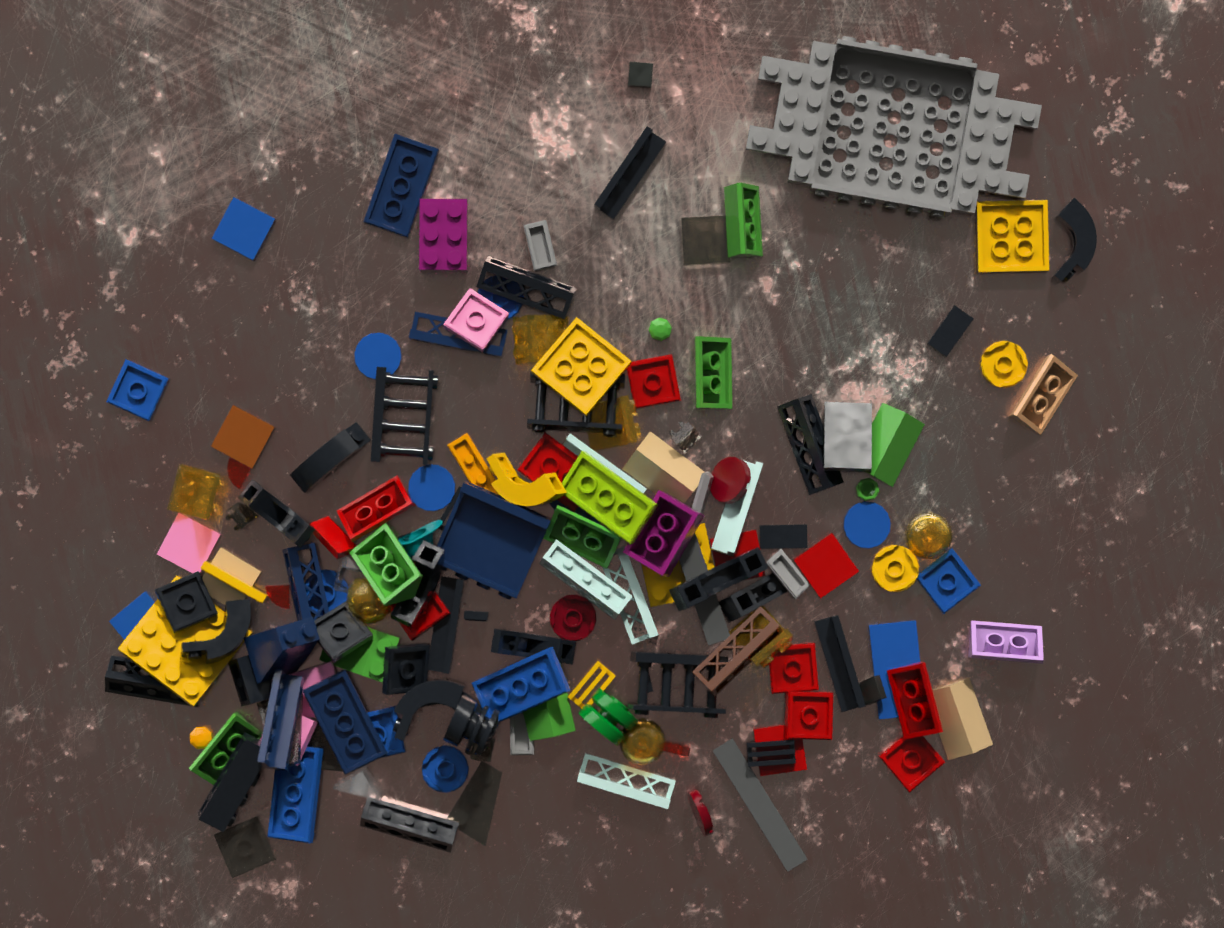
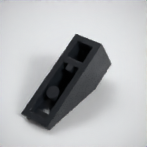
M771 573L719 601V604L728 623L788 591L776 576Z

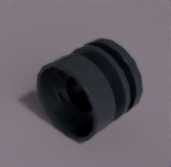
M463 695L443 741L458 746L463 738L468 740L466 745V751L468 752L473 743L479 744L475 755L480 757L483 751L490 745L495 734L500 711L494 709L491 718L486 717L489 709L488 705L479 714L475 712L477 701Z

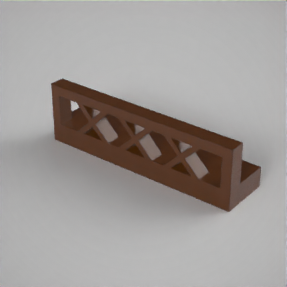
M760 606L692 673L715 697L783 632L781 626ZM760 615L769 622L764 629H754V621ZM740 634H750V642L746 646H737V637ZM724 650H733V659L729 662H720V654ZM706 667H716V675L709 682L700 674Z

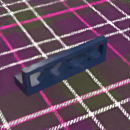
M415 312L412 329H410L409 333L410 340L503 357L507 329L500 328L497 332L502 334L500 346L488 344L485 350L481 352L464 340L455 338L456 335L454 334L452 336L441 334L438 328L448 318ZM419 318L429 319L434 328L428 332L417 330ZM433 320L441 323L436 326Z
M315 543L305 544L301 548L295 546L283 549L282 552L297 621L310 618L311 613L314 614L313 619L315 621L322 616L320 615L321 611H323V615L329 612ZM310 549L311 560L308 565L299 560L298 551ZM308 571L316 577V583L312 589L304 584L303 578ZM312 595H315L321 601V606L317 612L309 607L308 601Z
M275 669L257 762L267 769L287 771L304 678L303 676L287 675L281 669Z

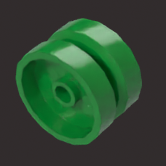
M599 688L592 696V700L601 709L598 711L592 705L585 704L578 714L599 733L618 746L625 738V734L616 725L619 723L625 729L632 730L639 720L613 695L610 696Z

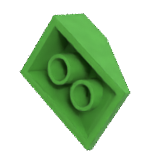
M367 626L373 634V639L333 664L339 668L383 683L385 647L399 646L401 637ZM322 650L319 660L323 662L332 661L325 651Z

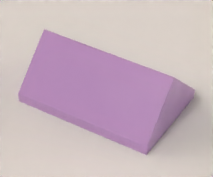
M971 621L968 657L1043 664L1042 626Z

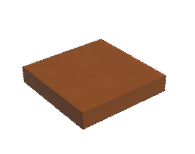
M233 405L211 447L253 469L275 427Z

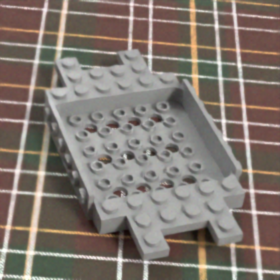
M847 36L838 39L836 45L813 41L809 64L762 56L758 80L781 84L774 128L769 129L750 125L746 150L791 157L788 182L810 186V191L815 192L817 196L829 197V195H834L844 201L857 199L862 200L861 203L867 205H875V203L885 204V207L889 209L907 208L908 212L922 214V211L931 213V216L945 218V215L949 216L951 212L973 215L979 191L1021 199L1026 198L1030 175L1006 171L1014 126L1037 130L1042 105L995 97L999 74L976 70L978 64L972 63L973 59L959 57V60L949 59L950 55L936 53L935 56L927 55L926 51L921 49H912V52L904 51L903 47L898 45H889V48L879 46V42L869 40L866 43L856 42V38ZM849 80H854L858 83L859 90L856 93L847 92L845 84ZM900 88L905 92L904 100L900 102L893 100L892 91L894 89ZM941 97H948L951 100V107L949 109L942 110L938 106V100ZM845 103H850L854 106L855 112L852 116L842 114L841 107ZM896 111L901 115L900 123L896 125L889 123L887 117L890 112ZM944 120L947 123V130L943 133L936 132L934 129L935 121ZM841 126L848 127L851 131L850 137L845 140L840 139L837 135L838 128ZM891 134L896 137L897 144L895 147L888 148L884 145L883 139L886 135ZM940 143L943 146V153L939 156L932 155L930 152L931 144ZM837 149L844 150L847 155L846 160L841 163L836 162L833 158L834 151ZM887 157L892 160L893 167L891 170L884 171L880 168L879 162L882 158ZM936 166L939 170V176L936 179L928 178L926 176L927 167Z

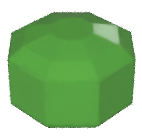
M657 318L651 322L649 333L654 340L663 341L670 337L672 327L668 320Z
M871 478L861 479L855 487L857 496L864 501L875 499L879 493L878 483Z

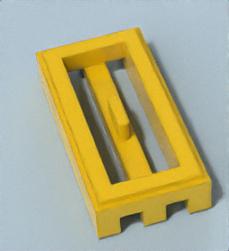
M597 661L570 693L568 698L582 709L584 707L582 701L605 674L609 676L600 687L602 690H605L616 675ZM599 667L602 671L577 699L575 695ZM592 698L587 702L590 705L594 703Z

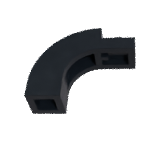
M1073 198L1056 216L1070 231L1073 238V250L1070 257L1052 276L1057 283H1060L1062 280L1067 282L1076 273L1073 269L1074 267L1083 272L1090 264L1096 249L1097 235L1095 224L1087 209L1076 198Z
M355 422L321 446L301 463L290 476L300 489L306 493L320 483L339 464L371 440Z
M253 479L238 497L245 505L271 523L300 548L315 531L303 517Z
M423 540L412 558L413 563L423 576L416 595L412 599L398 602L390 614L391 619L412 628L420 613H424L442 572L445 558L444 549Z
M250 599L226 601V627L223 632L211 640L183 642L181 644V656H187V659L192 660L202 658V655H205L206 664L223 660L235 652L243 642L249 628L251 619Z
M494 629L491 652L530 657L553 647L559 663L573 665L577 641Z
M431 680L409 690L401 698L394 712L403 715L402 719L397 717L393 727V731L396 732L395 738L402 741L406 739L416 711L425 704L441 703L456 709L465 685L449 680Z

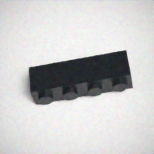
M244 732L200 807L198 820L222 832L225 831L227 826H232L237 816L235 814L239 806L243 807L248 798L246 793L251 786L254 787L260 778L258 773L262 765L257 761L261 740Z

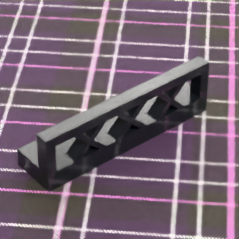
M647 126L595 202L594 207L614 220L666 144V141L654 134L653 130Z
M490 256L484 262L476 286L477 288L563 319L567 316L577 289ZM486 273L495 274L500 283L494 286L483 283ZM511 281L517 282L522 291L516 294L510 293L505 284ZM537 289L541 291L544 299L538 302L532 301L527 292ZM556 297L566 300L563 312L554 309L550 300Z
M812 394L777 406L809 495L844 483L840 471H824V426ZM793 406L796 414L795 420L789 417L786 408ZM797 429L802 431L804 435L803 442L797 439ZM805 451L811 454V465L805 461ZM813 474L819 476L822 486L815 488L812 480Z
M441 576L438 596L451 614L433 627L428 670L446 674L451 673L465 584L463 579Z
M834 615L814 621L841 712L865 707L866 705L839 616Z
M111 655L105 674V692L190 706L151 675H138L137 671L141 670V668L130 659ZM116 664L125 666L127 670L117 672L113 671V668ZM200 700L196 703L194 707H198Z
M371 796L367 797L360 821V826L450 853L459 825L458 822Z

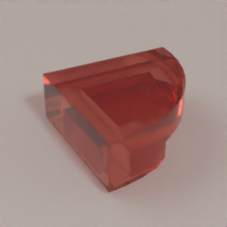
M230 457L227 465L229 479L234 486L241 489L251 468Z
M290 585L265 586L266 593L274 604L281 608L290 609Z
M665 741L661 742L660 745L661 751L681 756H689L691 749L689 746Z

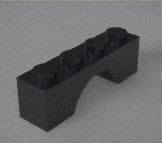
M759 547L669 589V592L678 611H682L769 568Z

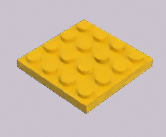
M176 575L172 582L181 578ZM157 599L118 647V651L190 706L194 707L245 642L243 640L237 650L230 656L214 663L206 664L205 655H202V658L192 660L187 659V656L182 657L181 644L183 642L211 640L223 632L226 627L225 612L214 604L218 612L217 616L173 633L162 606ZM248 630L245 637L250 636L252 632Z

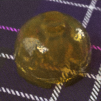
M931 512L922 513L914 517L907 525L905 531V541L908 548L914 555L926 560L936 559L944 555L950 548L953 538L952 529L947 520Z
M357 578L349 585L346 600L348 610L353 617L369 624L385 619L390 613L393 604L385 606L367 579L359 580Z
M637 718L639 721L632 730H627L623 727L622 731L625 734V738L619 744L620 750L631 763L638 765L651 764L658 760L664 752L666 745L665 733L655 721Z

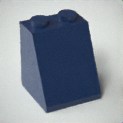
M313 617L244 638L257 684L273 679L275 669H281L286 674H290L300 668L320 640Z

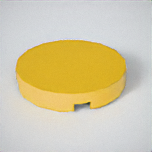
M995 342L986 348L981 356L980 368L982 375L987 382L995 387L1007 388L1014 386L1026 374L1028 367L1026 354L1020 346L1013 342Z
M891 545L883 548L876 554L872 565L874 580L881 588L889 592H902L915 584L919 576L920 566L917 557L911 550L903 546Z

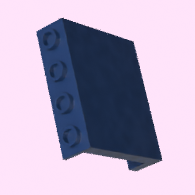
M465 480L437 543V547L445 550L442 570L451 569L456 572L455 576L463 580L471 578L477 581L476 585L483 589L489 590L490 587L499 591L498 595L506 599L517 598L552 518L525 506L513 504L500 495Z

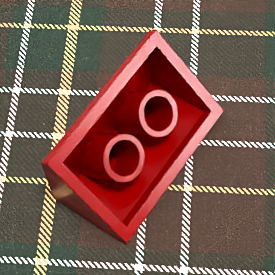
M397 475L337 510V513L351 541L357 542L376 531L383 524H388L416 506Z
M921 661L887 670L904 739L943 732L925 662Z

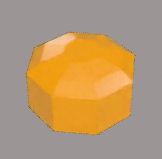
M206 726L195 727L190 733V744L196 749H205L213 739V733Z

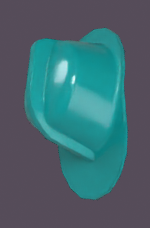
M442 520L433 521L413 532L397 537L411 560L423 540L433 544L432 532L442 525Z

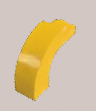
M505 452L495 453L487 458L491 472L498 478L491 485L501 497L513 504L520 506L547 504L567 493L556 473L543 474L534 482L528 483L518 476Z

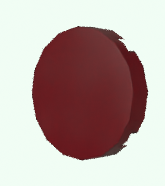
M737 457L722 459L711 473L714 479L710 491L719 502L733 504L739 501L746 494L747 489L745 488L747 483L750 484L751 480L750 468L747 463Z
M566 595L560 598L553 605L550 612V625L561 639L580 641L589 636L594 630L597 621L596 611L592 603L579 595Z
M696 789L688 792L689 803L702 834L705 837L713 834V824L708 809L699 801L702 800L700 792Z

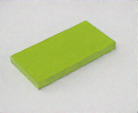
M581 451L562 481V485L567 492L564 495L629 544L635 542L658 506L656 502L586 451Z

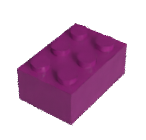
M420 199V272H468L467 199Z
M658 490L653 499L658 504L657 508L633 544L628 543L623 552L660 575L670 577L705 515L668 493Z

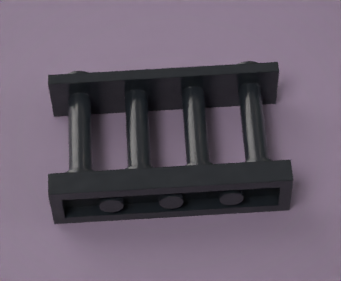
M377 366L370 462H380V457H385V455L423 457V465H427L428 460L433 459V446H429L432 389L437 390L438 375H433L434 370H429L428 377L391 375V372H386V367ZM390 384L427 386V401L389 398V396H384L385 386H390ZM388 408L426 410L425 424L387 422L388 419H383V410H388ZM387 431L424 434V448L387 446L386 443H381L382 433L387 434Z
M530 373V382L535 383V386H537L535 419H527V429H532V432L545 433L546 430L603 433L605 437H616L617 434H622V424H615L617 391L620 388H625V374H622L608 390L606 423H592V410L587 416H582V422L568 421L569 403L561 396L559 420H544L546 387L548 386L534 374Z
M631 652L630 661L637 662V667H640L638 704H628V709L635 710V714L649 715V711L704 713L706 718H718V714H726V709L716 708L717 695L714 697L709 691L707 692V707H693L695 675L692 671L709 655ZM720 656V662H728L729 657ZM652 663H661L660 668H663L661 705H647L649 667H652ZM675 664H684L683 669H686L684 706H670L672 668H675ZM706 667V670H709L708 682L716 675V667Z

